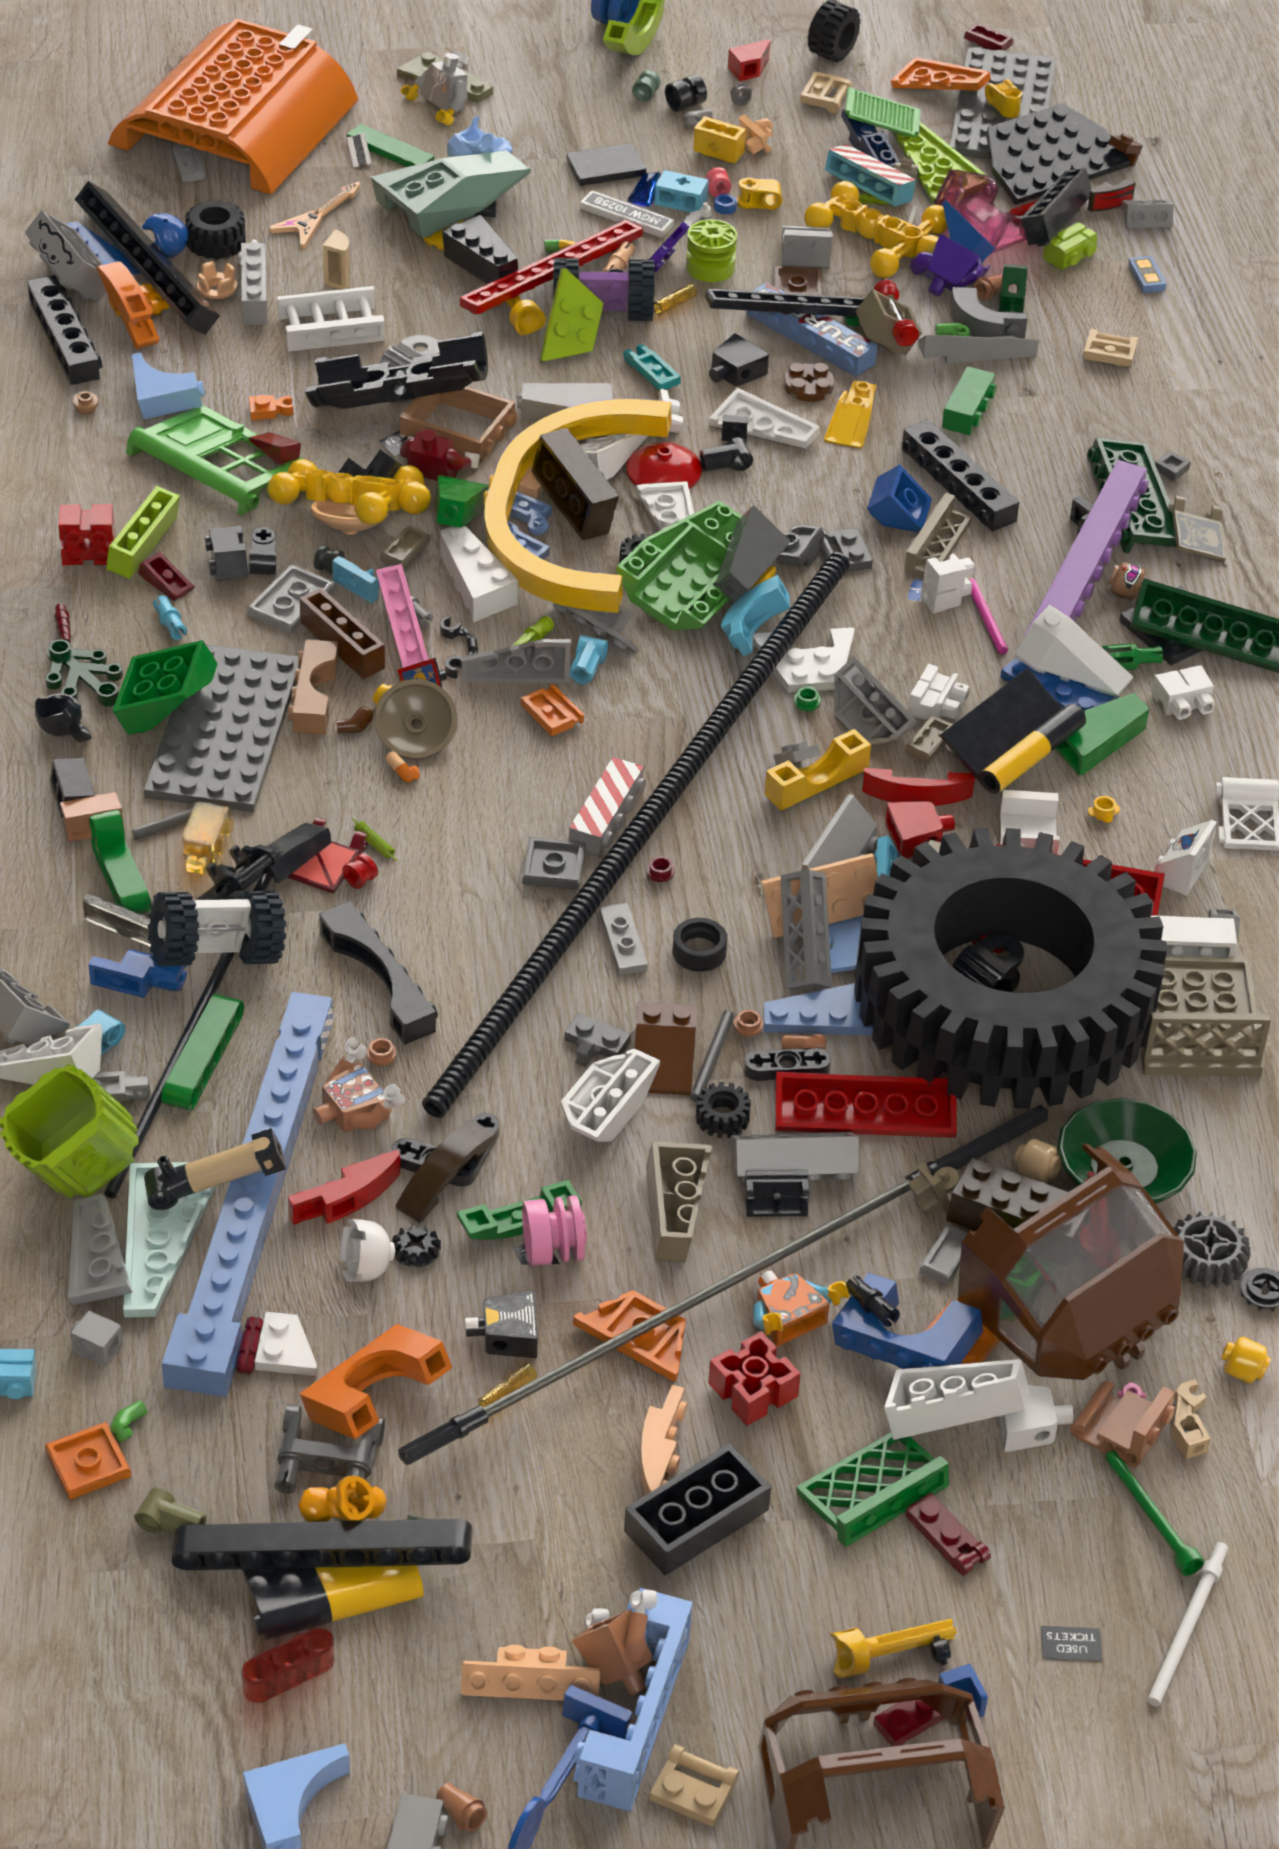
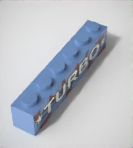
M768 282L753 290L758 292L785 293ZM746 311L747 315L855 377H858L876 364L877 344L826 315Z

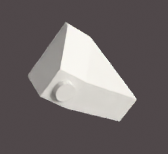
M94 1024L75 1027L66 1031L67 1036L52 1040L49 1035L41 1038L39 1042L34 1043L29 1048H26L24 1044L1 1050L0 1079L34 1085L43 1074L52 1071L54 1068H64L68 1064L75 1066L78 1070L82 1069L93 1078L100 1071L101 1025Z

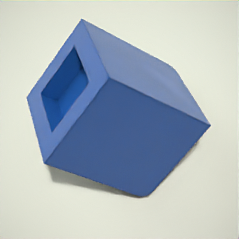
M971 1663L939 1674L938 1683L971 1693L979 1717L985 1715L988 1695Z

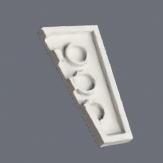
M736 388L709 417V425L722 428L723 415L748 417V435L805 449L820 434V426L739 388Z
M687 482L641 484L636 487L637 495L659 531L694 514Z

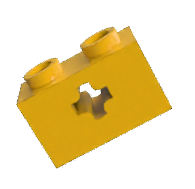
M704 116L694 128L693 151L735 164L745 151L746 129Z

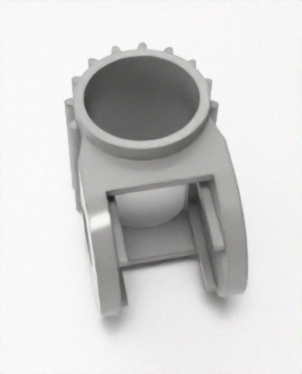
M427 335L410 336L402 340L398 345L390 346L383 353L380 363L389 362L390 367L411 364L415 357L439 354L438 341ZM422 346L427 348V350L416 351L414 348Z

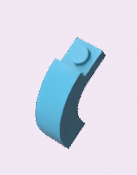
M776 575L750 589L730 607L723 618L721 626L733 648H738L743 657L753 653V635L758 627L769 618L790 609V595L779 576Z

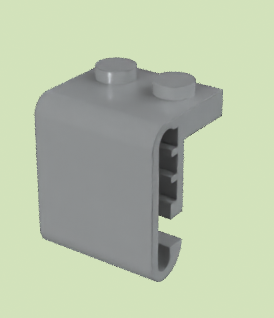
M783 225L782 266L829 269L832 246V231H830V228Z

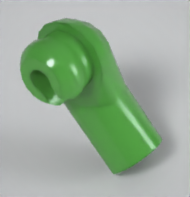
M961 323L935 324L936 335L970 336L969 328Z
M138 1400L115 1414L110 1425V1431L115 1434L117 1441L121 1442L131 1437L133 1431L130 1429L129 1424L147 1415L144 1403Z

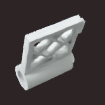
M1221 777L1220 782L1215 783L1214 798L1219 799L1223 826L1218 827L1219 843H1224V848L1279 851L1278 780ZM1229 809H1239L1245 815L1237 820L1229 813ZM1259 810L1271 811L1272 817L1265 821L1256 813ZM1249 818L1259 825L1253 832L1243 824ZM1238 829L1247 837L1243 840L1231 839V833ZM1266 830L1273 836L1274 841H1264L1257 835Z

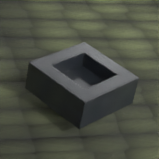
M723 415L721 441L728 442L733 438H742L746 442L748 417Z

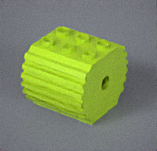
M70 1064L64 1068H54L52 1071L43 1074L37 1083L14 1098L13 1102L6 1107L4 1116L0 1118V1127L3 1129L0 1134L2 1139L6 1141L4 1145L10 1151V1154L53 1190L68 1198H72L75 1194L82 1195L84 1198L93 1195L135 1161L132 1156L133 1149L139 1144V1138L135 1134L138 1130L132 1122L134 1119L127 1112L128 1110L82 1069L78 1070Z

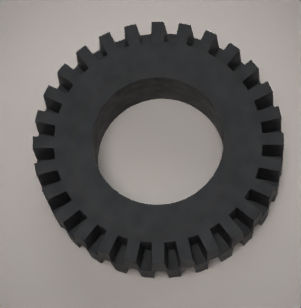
M988 828L973 829L969 849H966L956 832L942 835L939 853L926 841L915 847L912 862L902 855L892 862L890 876L881 873L875 881L873 895L868 894L861 923L854 992L856 1002H861L860 1018L863 1025H873V1042L879 1049L893 1045L892 1063L901 1070L918 1060L917 1077L929 1082L928 1087L931 1086L934 1078H939L943 1072L947 1073L948 1096L952 1094L961 1100L970 1082L982 1085L980 1105L992 1107L996 1106L1000 1088L1012 1089L1015 1108H1030L1034 1090L1040 1087L1048 1106L1063 1104L1068 1084L1081 1099L1093 1094L1097 1078L1107 1086L1116 1081L1119 1077L1121 1065L1130 1069L1138 1059L1140 1046L1145 1047L1151 1013H1156L1167 954V941L1162 940L1164 926L1160 916L1151 917L1153 902L1147 893L1134 896L1135 880L1127 872L1110 880L1112 861L1102 855H1099L1089 865L1084 867L1083 856L1085 846L1073 841L1069 843L1061 856L1053 854V835L1039 832L1034 849L1021 847V829L1006 828L1002 846H993ZM1006 934L1020 942L1034 945L1049 952L1063 962L1075 978L1062 986L1042 992H1004L982 986L966 978L955 970L943 955L965 943L981 940L980 936Z

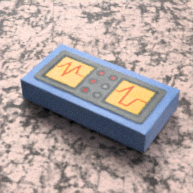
M1152 256L1129 258L1128 266L1143 293L1166 290V282Z

